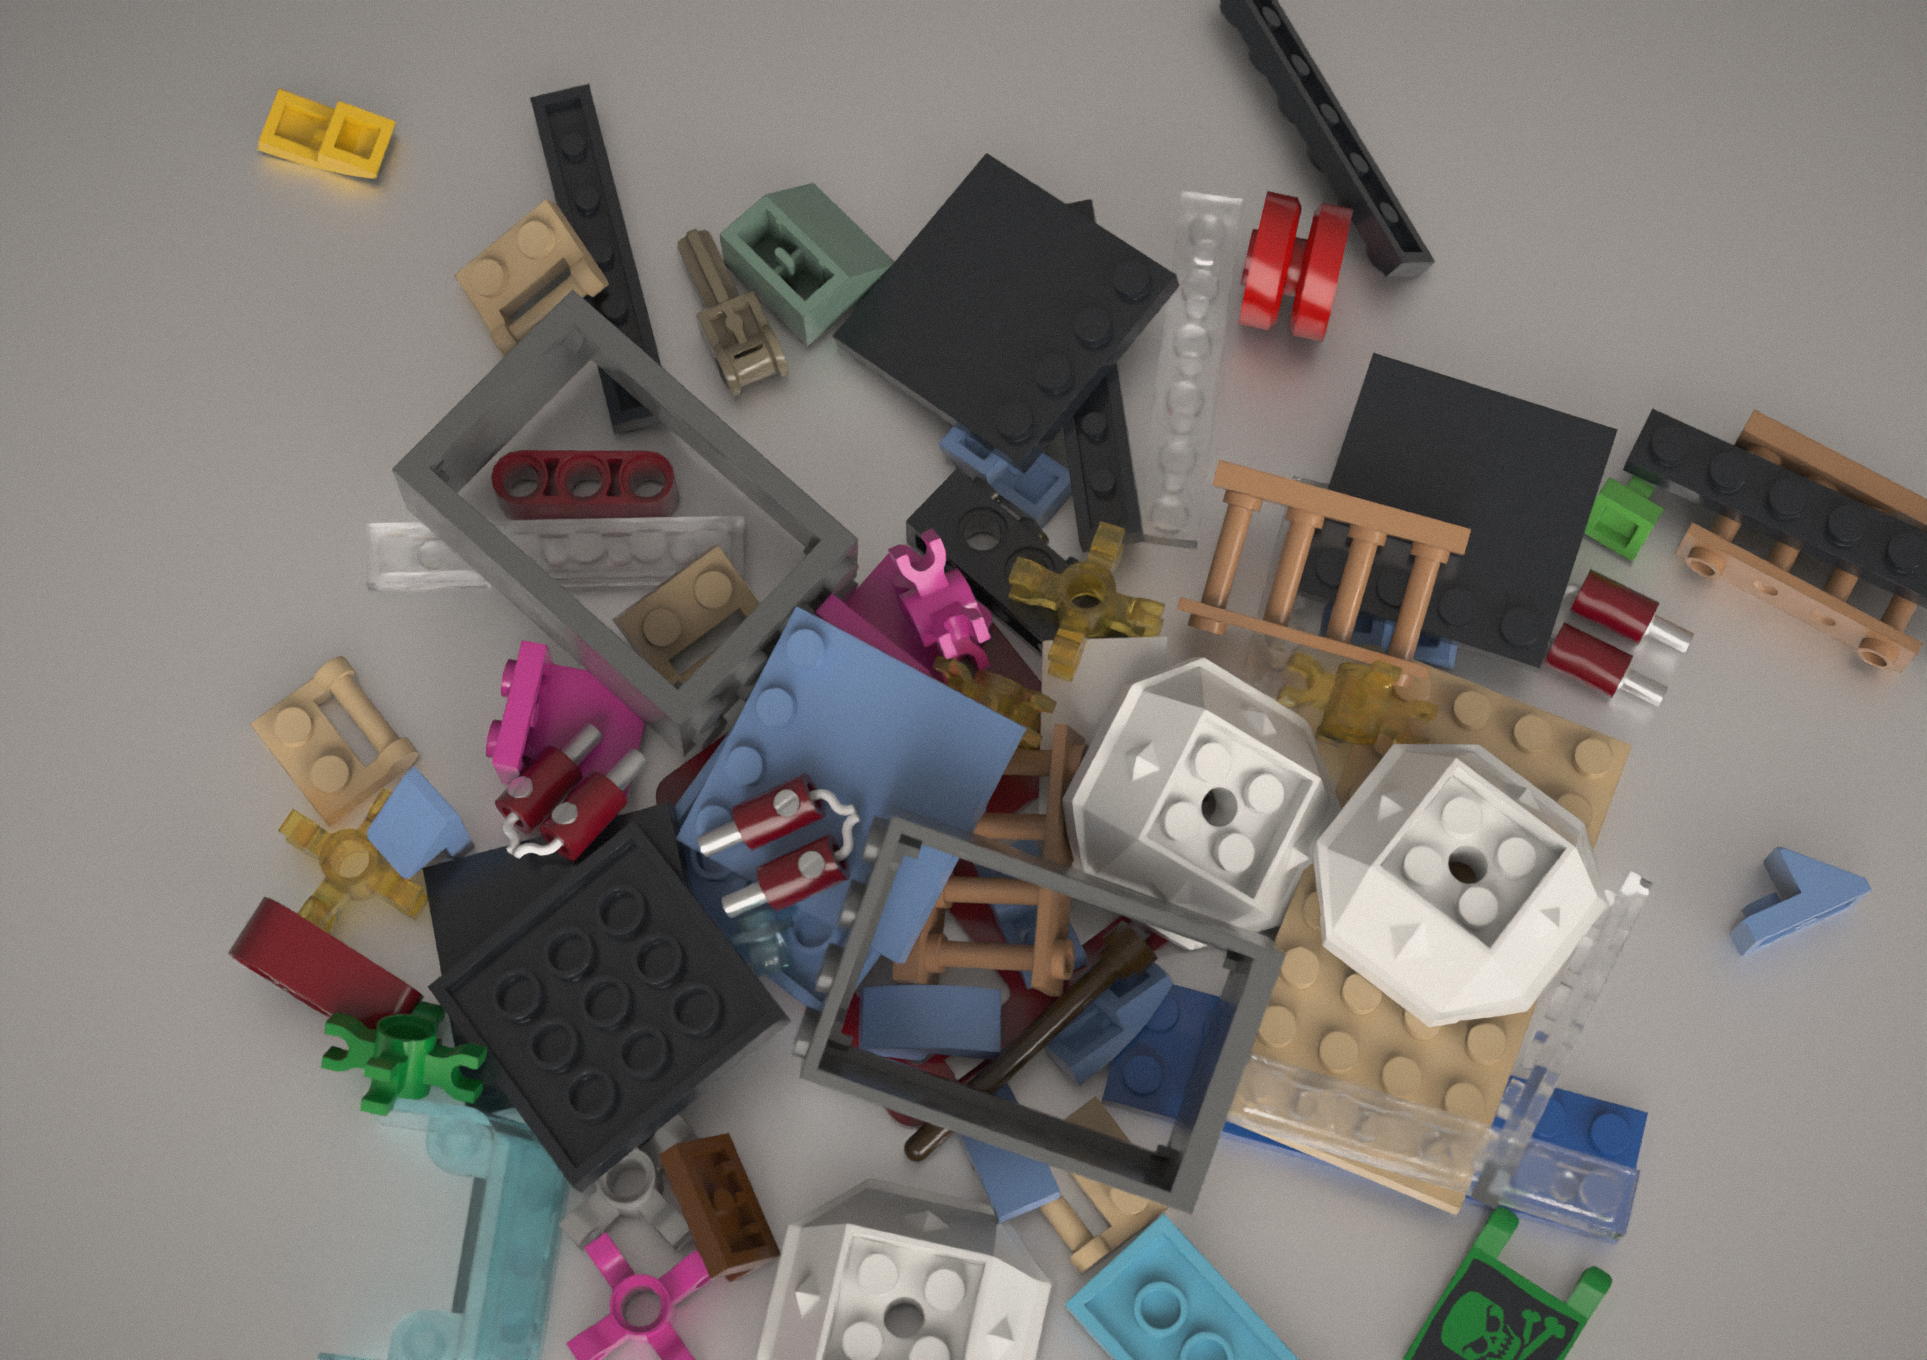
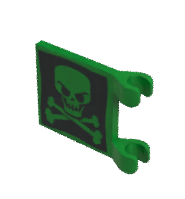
M1498 1207L1491 1212L1402 1360H1564L1589 1318L1612 1284V1277L1602 1269L1591 1266L1582 1272L1566 1302H1562L1497 1260V1257L1519 1225V1218L1514 1213L1504 1207Z

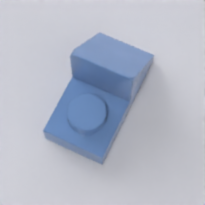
M415 766L403 776L367 831L368 840L405 879L414 876L443 850L454 860L464 857L475 847L458 813Z
M1776 847L1765 858L1764 866L1783 901L1781 902L1777 893H1772L1745 906L1741 910L1745 918L1729 934L1742 957L1857 905L1872 889L1864 877L1795 851Z

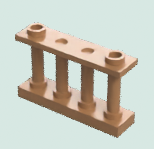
M1756 410L1752 412L1734 446L1927 532L1926 498ZM1720 514L1717 515L1709 531L1692 522L1674 553L1685 559L1688 567L1697 574L1709 579L1721 578L1856 649L1858 656L1863 661L1876 668L1884 670L1894 669L1901 673L1918 654L1923 644L1903 633L1918 604L1894 594L1881 620H1878L1846 603L1858 577L1835 567L1824 589L1821 590L1789 573L1800 552L1799 550L1776 541L1765 561L1732 543L1742 524Z
M1219 460L1212 485L1226 490L1222 502L1228 503L1201 602L1184 597L1179 599L1177 610L1191 613L1187 625L1224 636L1227 625L1231 624L1376 665L1375 679L1410 689L1414 677L1428 680L1431 667L1414 663L1412 660L1440 563L1447 564L1450 553L1460 556L1464 555L1471 529ZM1266 501L1288 507L1285 519L1290 521V525L1263 619H1258L1226 610L1225 608L1253 511L1260 512L1262 502ZM1327 518L1349 524L1347 537L1353 538L1327 631L1325 637L1287 626L1315 528L1322 529L1324 520ZM1388 535L1413 542L1409 554L1414 555L1415 559L1386 655L1350 645V641L1377 547L1385 546Z
M1054 724L1052 750L1016 749L1003 775L1050 776L1046 814L985 812L978 821L973 833L989 839L1044 841L1043 858L1072 868L1074 858L1067 835L1062 799L1089 748L1085 744V738L1067 724ZM952 871L904 964L893 962L892 980L903 985H938L939 973H944L947 967L1032 971L1031 987L1048 996L1060 997L1063 994L1064 979L1069 980L1071 978L1075 962L1074 945L1068 939L1071 897L1018 878L954 876ZM953 902L1038 906L1035 945L948 941L947 936L943 934L946 908H950Z

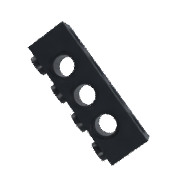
M956 469L906 520L907 543L924 557L927 546L923 541L921 533L933 529L941 538L946 551L944 573L955 568L959 569L975 599L989 609L996 620L1041 658L1043 642L1047 640L1146 637L1147 629L1142 626L1144 619L1129 602L1121 597H1116L1114 600L1110 599L1095 586L1097 583L1095 576L1082 562L1071 556L1064 560L1048 546L1049 539L1036 523L1027 517H1021L1017 520L1001 506L1003 501L996 490L979 477H975L971 481L960 470ZM988 532L994 535L999 542L989 550H977L972 548L966 540L974 533ZM1031 571L1040 574L1046 583L1037 590L1026 591L1016 586L1013 579L1022 572ZM1079 611L1087 614L1094 624L1084 631L1076 632L1064 627L1060 619L1069 612Z

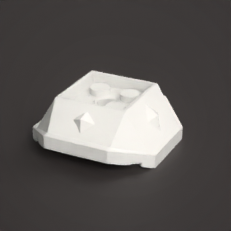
M1193 657L1174 664L1172 667L1122 683L1062 799L1067 835L1074 858L1072 868L1255 933L1281 926L1303 870L1314 863L1313 847L1316 841L1342 810L1308 720L1202 657ZM1211 790L1215 796L1216 808L1211 818L1206 821L1202 815L1201 804L1206 793ZM1130 918L1180 948L1194 950L1208 946Z
M1393 744L1313 847L1315 879L1321 912L1322 946L1428 1027L1453 1024L1459 1020L1489 1018L1528 1011L1608 905L1585 823L1477 744ZM1457 861L1468 865L1474 871L1477 883L1466 884L1455 879L1449 870L1448 863Z
M869 1178L788 1224L756 1358L757 1360H1035L1051 1282L1010 1221L1007 1220L998 1224L991 1205ZM911 1304L922 1312L924 1324L916 1335L909 1338H899L892 1335L886 1329L885 1318L888 1312L896 1305Z

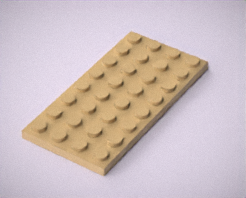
M1414 659L1412 660L1414 663L1431 667L1428 680L1414 677L1411 689L1379 681L1335 790L1341 809L1393 744H1477L1584 822L1592 850L1594 849L1632 745ZM1457 861L1448 863L1449 870L1455 879L1466 884L1477 883L1475 873L1468 865ZM1313 862L1301 874L1274 941L1286 956L1226 1120L1457 1215L1471 1183L1538 998L1526 1012L1489 1018L1459 1020L1453 1024L1428 1027L1322 946L1321 912Z

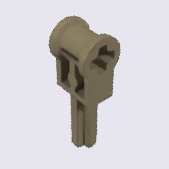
M696 229L687 232L686 236L678 241L677 249L705 307V310L696 313L699 329L730 397L734 398L741 395L742 387L773 374L780 378L789 375L788 365L781 346L767 321L754 291L739 295L710 232L707 230L697 231Z

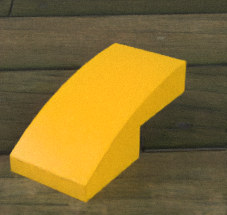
M278 89L258 141V150L321 170L376 179L396 121L339 100L334 109Z

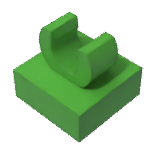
M1633 475L1627 486L1609 477L1594 501L1584 534L1633 562L1664 511V508L1649 500L1656 486Z

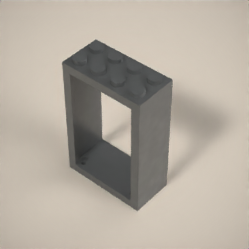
M573 289L392 468L408 511L683 757L696 745L702 750L708 747L721 734L728 723L723 716L739 699L745 703L747 702L796 606L815 615L818 608L831 594L845 603L858 587V583L854 581L859 567L857 564L858 538ZM590 360L595 362L805 547L803 553L806 557L684 684L678 680L672 685L458 494Z
M892 804L887 819L875 815L861 852L863 854L861 860L871 863L864 883L854 879L851 880L839 914L838 925L848 928L842 946L829 942L816 978L815 990L824 993L819 1010L806 1006L793 1043L792 1055L802 1058L799 1078L1192 1215L1286 954L1269 937ZM921 845H925L1225 951L1222 967L1230 971L1167 1146L1158 1144L1156 1150L1152 1151L851 1045L853 1036L844 1034L841 1030L893 881L904 855L917 859Z

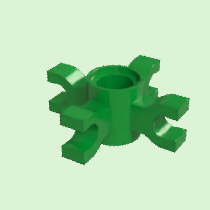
M420 1001L412 1015L395 1014L386 1016L377 1022L376 1030L367 1028L353 1016L335 1012L325 1022L324 1034L342 1038L347 1043L348 1050L331 1046L322 1056L321 1068L336 1072L347 1071L352 1068L364 1069V1076L371 1078V1084L367 1094L361 1099L360 1111L386 1117L393 1109L396 1101L408 1102L423 1099L430 1094L431 1085L440 1087L454 1099L474 1103L482 1093L483 1081L465 1077L461 1073L459 1066L463 1065L477 1070L486 1059L487 1047L472 1043L461 1044L452 1048L442 1046V1040L437 1039V1028L445 1018V1010L441 1005Z

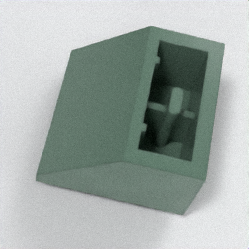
M814 183L764 195L719 234L726 267L750 291L753 290L755 295L806 346H809L862 300L895 262Z

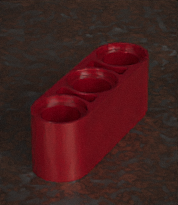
M520 450L509 452L501 457L493 467L491 475L492 486L501 510L508 519L522 525H656L670 519L679 504V493L672 465L667 458L652 451ZM529 479L538 483L536 489L527 496L517 497L509 494L511 487L520 480ZM590 479L601 483L597 492L590 496L580 497L571 493L574 486L583 480ZM646 480H657L664 484L661 491L654 496L642 497L634 493L638 484Z
M265 896L228 952V955L324 1017L329 1019L335 1012L350 1015L358 1019L367 1028L376 1030L377 1022L386 1016L395 1014L412 1015L415 1007L424 998L419 991L296 912Z

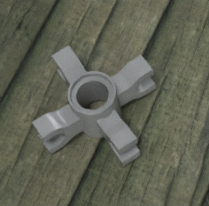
M677 1114L656 1131L641 1149H634L596 1180L595 1184L598 1190L569 1213L558 1226L584 1253L586 1251L584 1247L600 1237L619 1215L627 1218L644 1217L676 1252L680 1251L693 1236L686 1219L663 1197L664 1184L661 1175L665 1170L659 1154L676 1143L699 1139L695 1135V1131ZM628 1168L644 1170L646 1172L645 1184L637 1194L630 1197H620L614 1194L615 1179L622 1171Z

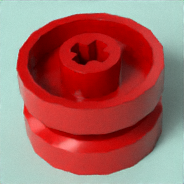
M1267 191L1258 230L1252 229L1244 264L1241 285L1246 287L1238 324L1270 330L1277 323L1283 294L1295 297L1289 322L1292 335L1324 342L1353 209L1322 203L1314 210L1308 239L1296 237L1302 206L1298 197Z

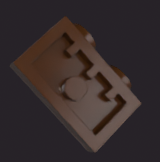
M729 1133L676 1143L659 1154V1158L670 1181L671 1189L678 1200L696 1243L697 1251L704 1262L710 1279L725 1276L729 1282L738 1281L781 1256Z

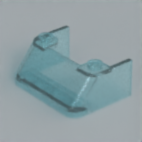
M397 1098L393 1109L386 1117L369 1113L381 1126L426 1131L427 1151L437 1167L451 1175L474 1178L451 1313L419 1310L404 1317L393 1331L387 1360H542L563 1232L558 1224L565 1218L570 1183L525 1123L471 1107ZM319 1352L317 1360L375 1359Z

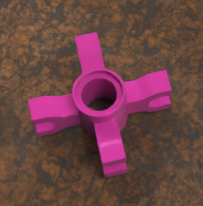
M933 529L921 533L927 550L924 557L919 561L910 562L908 554L900 544L888 549L894 565L903 574V576L900 574L890 579L904 618L918 644L923 649L934 643L936 644L933 658L934 666L939 678L944 684L950 686L958 682L953 672V663L956 658L963 654H969L971 662L979 671L991 666L985 651L971 637H976L977 641L982 643L990 639L991 636L977 601L962 573L957 568L944 573L946 551L941 538Z
M607 1232L584 1247L613 1289L609 1304L610 1314L566 1343L577 1360H603L614 1349L630 1339L638 1343H650L661 1360H695L673 1329V1325L676 1319L675 1305L713 1280L710 1279L697 1249L657 1279L646 1274H635ZM642 1292H650L659 1296L661 1310L655 1321L646 1326H634L627 1322L626 1307L632 1297Z

